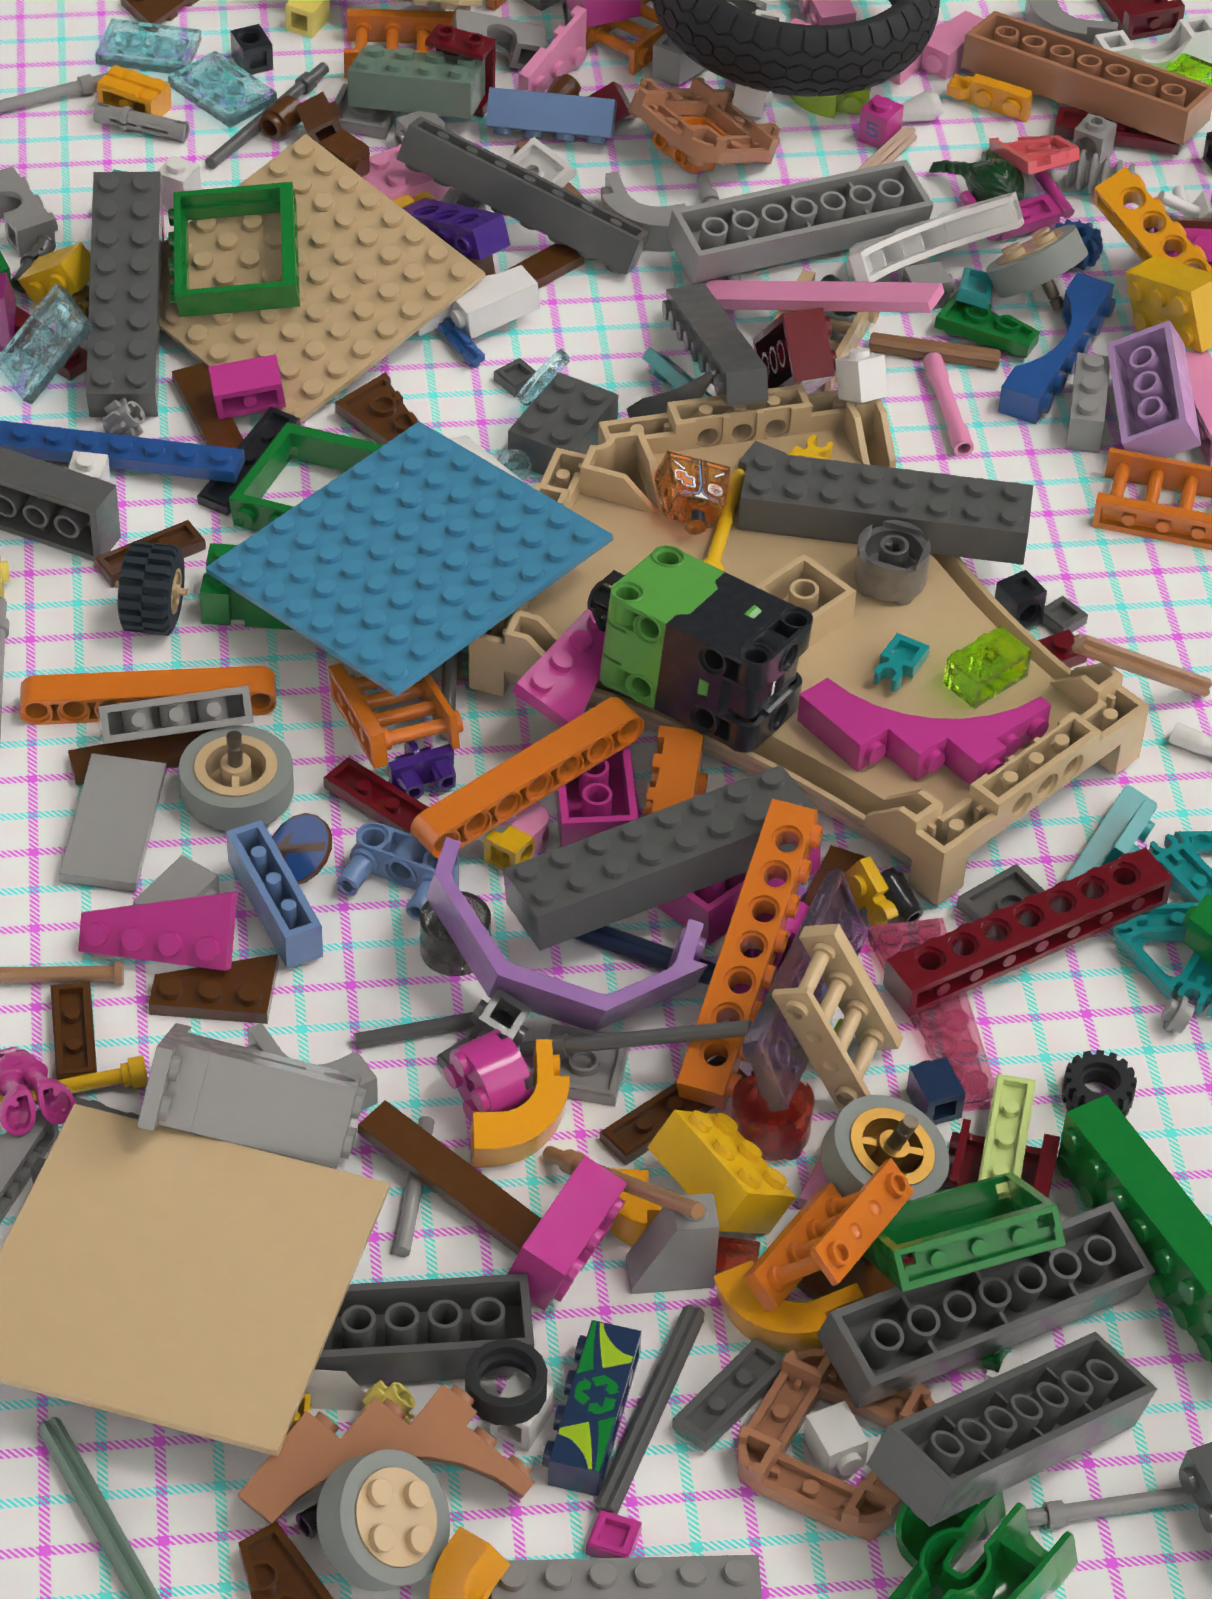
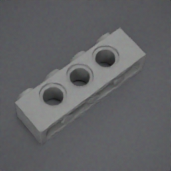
M248 685L97 707L102 745L254 723Z

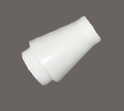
M926 90L901 103L904 105L902 123L936 120L937 116L943 114L941 100L937 91L929 92V90Z

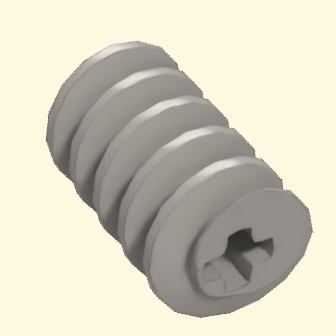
M1082 150L1079 154L1080 160L1070 163L1065 186L1070 188L1076 180L1077 190L1082 191L1088 184L1089 193L1094 194V187L1123 168V160L1119 159L1117 164L1111 167L1109 156L1100 164L1098 153H1094L1090 160H1086V150ZM1131 163L1128 167L1133 175L1135 174V163Z

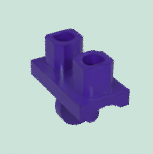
M412 740L405 743V754L396 756L395 761L388 762L389 783L415 799H419L424 794V784L434 782L437 790L441 791L456 786L454 750L450 743L433 749L430 746L419 749L417 743Z

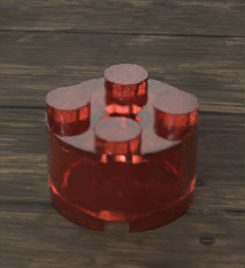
M778 1066L759 1067L751 1071V1076L745 1078L742 1082L740 1079L736 1083L732 1096L731 1118L737 1123L738 1132L762 1151V1158L764 1160H795L802 1154V1150L807 1145L811 1136L814 1093L807 1082L805 1085L797 1079V1073L790 1069Z

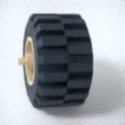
M133 541L129 546L123 559L119 581L115 582V588H118V616L124 631L169 636L172 633L180 615L183 596L188 594V589H184L185 566L179 546L143 541Z

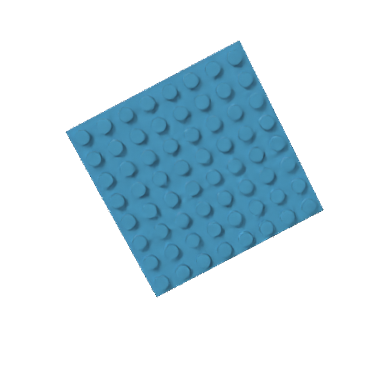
M419 421L205 567L207 574L397 697L614 539L613 534Z

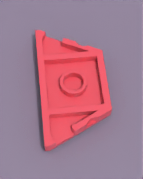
M1059 135L1022 136L1017 138L1018 141L1008 143L1001 142L999 138H989L990 150L1028 175L1054 167H1065L1070 162L1080 160L1079 147Z

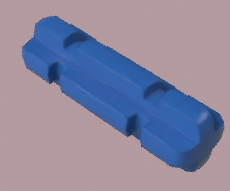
M449 317L444 318L443 322L438 324V331L461 354L462 358L471 367H479L480 363L485 360V354L468 335L456 327Z

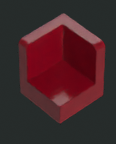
M613 81L587 96L615 99L617 101L615 125L626 118L630 120L637 118L628 112L631 103L621 84Z

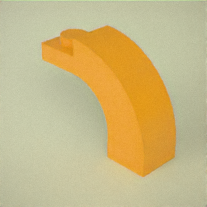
M536 1039L532 1056L534 1092L523 1105L504 1112H473L470 1127L471 1165L473 1167H495L521 1161L541 1149L556 1132L564 1114L570 1086V1076H560V1055H553L552 1039Z
M752 1260L713 1276L717 1297L732 1324L751 1341L757 1338L772 1350L789 1353L792 1350L798 1353L807 1349L823 1348L816 1334L829 1313L864 1299L858 1284L855 1283L813 1301L791 1302L784 1300L778 1308L766 1312L742 1278L754 1265Z
M460 1526L447 1543L437 1561L430 1582L429 1599H489L494 1587L511 1564L490 1543Z

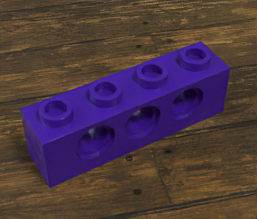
M423 198L402 208L464 257L482 260L511 245L503 214Z

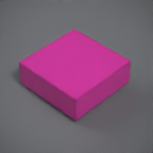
M600 1509L586 1544V1554L597 1558H631L642 1531V1522Z

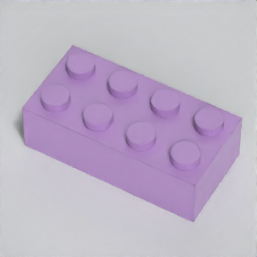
M1165 321L1107 343L1121 442L1124 449L1167 458L1201 446L1185 345L1171 321Z

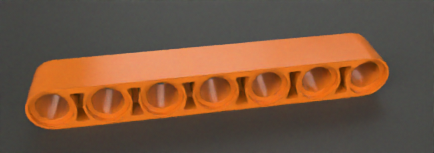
M265 666L34 675L25 678L21 682L20 716L26 723L32 725L99 722L98 706L247 685L249 686L253 716L265 715L276 708V676L270 668Z
M608 698L422 811L413 820L410 832L437 859H439L446 837L461 841L459 848L461 849L635 742L642 734L645 722L620 698Z

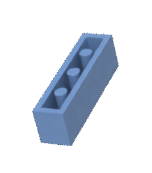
M489 87L486 126L493 128V134L512 136V130L525 131L524 137L543 139V133L556 134L555 140L574 142L575 136L587 137V143L605 145L606 139L614 140L617 101L607 98Z
M259 820L226 831L228 863L286 968L288 969L323 957L322 925L264 822Z

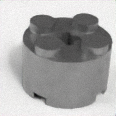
M900 520L883 521V526L873 529L872 525L866 527L858 538L854 572L857 591L864 596L891 601L897 605L910 604L913 597L924 589L927 581L931 544L929 539L926 541L922 537L923 531L911 523Z

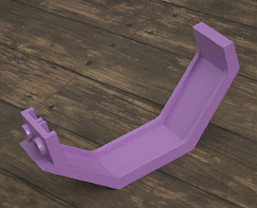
M449 837L445 839L426 898L489 998H492L497 988L530 1007L532 1009L531 1012L582 1029L598 1031L695 987L708 966L698 962L707 940L700 936L704 923L688 919L686 928H683L679 940L677 939L667 970L612 993H598L512 964L503 956L453 880L452 869L461 841Z

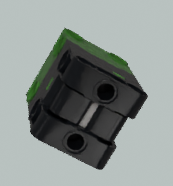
M669 545L655 548L651 554L626 575L613 570L591 590L587 601V608L592 611L598 629L605 633L600 668V681L604 686L695 729L700 734L709 736L727 745L732 750L741 753L756 750L798 709L802 677L797 673L799 657L809 647L813 625V615L808 610L797 607L686 554L677 547Z

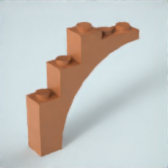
M442 1384L410 1425L403 1420L407 1415L406 1412L389 1398H386L382 1403L374 1397L342 1438L335 1434L339 1427L326 1415L318 1411L313 1416L306 1410L286 1435L279 1456L270 1455L239 1492L238 1499L267 1523L273 1524L296 1501L323 1484L339 1465L349 1459L385 1449L400 1450L420 1460L464 1468L493 1480L520 1499L524 1497L535 1482L528 1477L532 1470L523 1461L513 1454L506 1459L494 1449L498 1442L490 1434L478 1426L474 1431L467 1427L477 1413L471 1407L474 1399L455 1384L451 1389Z

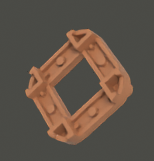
M649 77L641 79L640 85L635 90L628 112L643 120L649 130L665 138L670 147L688 155L687 160L696 166H704L706 162L722 166L727 165V163H740L743 165H748L752 162L772 163L780 142L778 135L781 129L775 123L757 124L738 108L732 106L731 102L734 97L732 89L727 86L724 89H713L701 77H694L690 88H661ZM678 115L682 117L691 115L706 116L720 129L727 132L729 136H721L709 125H689Z
M824 1348L807 1349L798 1353L792 1350L782 1360V1368L752 1419L748 1425L743 1424L740 1429L737 1448L738 1478L757 1493L848 1535L859 1536L864 1540H874L880 1536L881 1532L894 1524L904 1502L893 1490L884 1485L872 1470L866 1480L861 1479L856 1487L785 1453L806 1420V1415L810 1413L818 1398L834 1405L846 1401L853 1414L887 1428L892 1423L936 1404L931 1398L932 1391L918 1382L914 1390L907 1388L857 1409Z

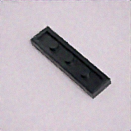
M270 407L236 448L243 449L245 455V462L236 483L210 480L197 495L198 504L228 516L231 513L229 497L285 424L288 422L301 425L300 418Z

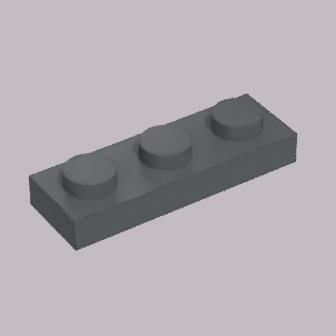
M754 1338L673 1418L672 1428L706 1453L771 1388L781 1371L784 1358L757 1338Z

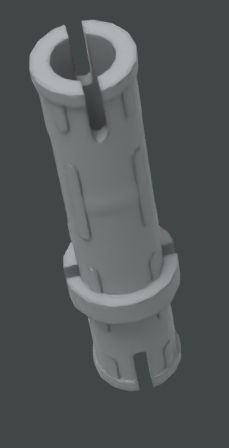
M97 102L93 113L94 122L120 127V130L127 132L130 129L173 138L182 142H186L190 132V123L187 121L135 111L133 107L126 105L122 108Z

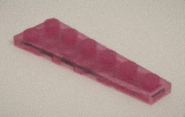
M943 918L868 926L867 938L885 971L886 959L895 953L907 951L921 945L929 938L944 935L947 933ZM967 992L910 1016L909 1019L914 1028L919 1029L925 1041L924 1047L931 1060L948 1058L966 1092L963 1112L991 1109L995 1080Z

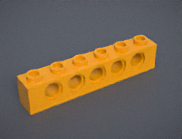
M1125 166L1094 187V205L1143 262L1153 256H1158L1212 273V267L1207 262L1204 251L1198 245L1193 246L1187 239L1183 226L1178 221L1173 222L1170 219L1161 200L1157 197L1153 198L1147 192L1146 185L1138 174L1135 173L1133 175ZM1129 203H1134L1139 207L1136 209H1129L1125 207V205ZM1155 227L1159 231L1156 233L1147 232L1145 228ZM1176 251L1180 255L1176 257H1170L1166 255L1165 252Z

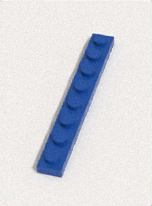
M0 420V447L37 459L70 463L74 451L107 454L109 468L236 483L245 462L243 449Z

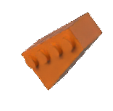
M659 725L657 753H654L651 781L647 789L644 816L706 793L708 773H701L703 734L693 729Z

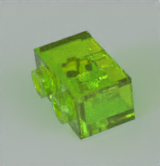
M999 626L987 634L980 635L973 643L963 649L951 653L946 661L944 685L972 708L976 709L1028 676L1032 650L1005 628Z

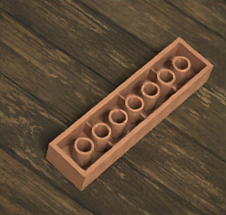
M993 11L965 34L962 68L971 70L974 74L988 76L1032 90V95H1041L1053 99L1057 104L1070 105L1112 120L1114 123L1118 122L1137 129L1142 134L1146 132L1182 146L1210 121L1212 111L1211 85L997 11Z

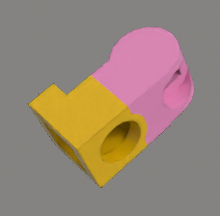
M531 805L518 813L517 819L503 833L493 829L484 838V861L503 871L507 867L534 858L549 840L548 811L542 806Z

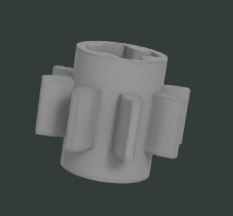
M122 398L119 401L114 400L104 407L108 414L103 418L102 422L106 433L138 437L144 432L139 425L145 422V414L138 403Z

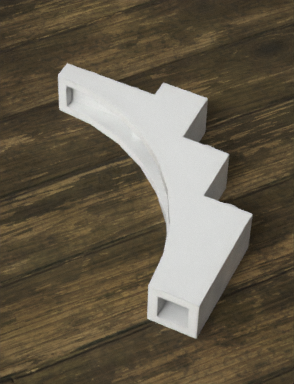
M1016 191L940 213L935 218L900 227L891 234L854 244L849 248L850 254L847 256L848 261L846 263L850 279L856 282H875L889 273L933 255L1020 228L1024 224V219Z
M522 265L497 274L488 275L419 329L417 333L421 336L438 328V324L443 322L444 318L449 317L455 323V326L459 329L462 328L470 339L540 309L538 283Z

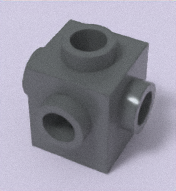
M497 988L489 1003L481 999L469 1020L474 1022L475 1025L469 1037L476 1039L498 1029L501 1031L498 1037L501 1039L509 1037L518 1048L529 1030L523 1023L532 1009Z

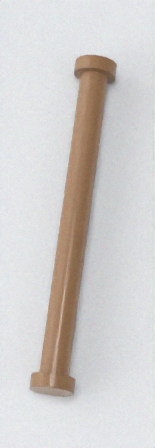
M115 962L114 966L0 967V983L115 981V985H124V962Z

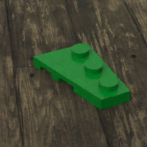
M958 290L937 314L934 328L943 330L948 335L961 336L976 341L979 345L992 346L1004 350L1010 355L1026 358L1038 344L1040 331L1011 315L999 316L992 312L991 304H989L988 309L956 301Z

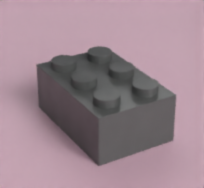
M558 372L508 430V462L544 476L556 448L587 454L590 445H598L599 422L618 419L619 394Z

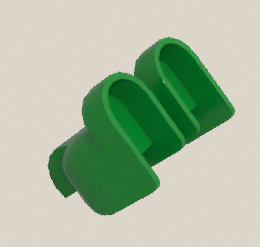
M1002 1491L981 1501L980 1504L977 1503L930 1527L903 1502L896 1520V1542L901 1556L913 1569L888 1599H1041L1048 1590L1058 1589L1076 1568L1078 1559L1074 1535L1066 1531L1048 1552L1032 1536L1029 1530L1026 1507L1018 1502L1006 1515ZM990 1536L983 1545L984 1553L973 1566L964 1573H959L953 1569L975 1540H986Z

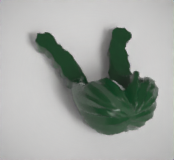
M989 148L981 154V160L983 161L967 163L965 161L952 162L942 160L933 162L929 169V173L941 172L961 175L965 179L968 190L977 202L1015 191L1018 201H1022L1024 198L1025 184L1020 170Z

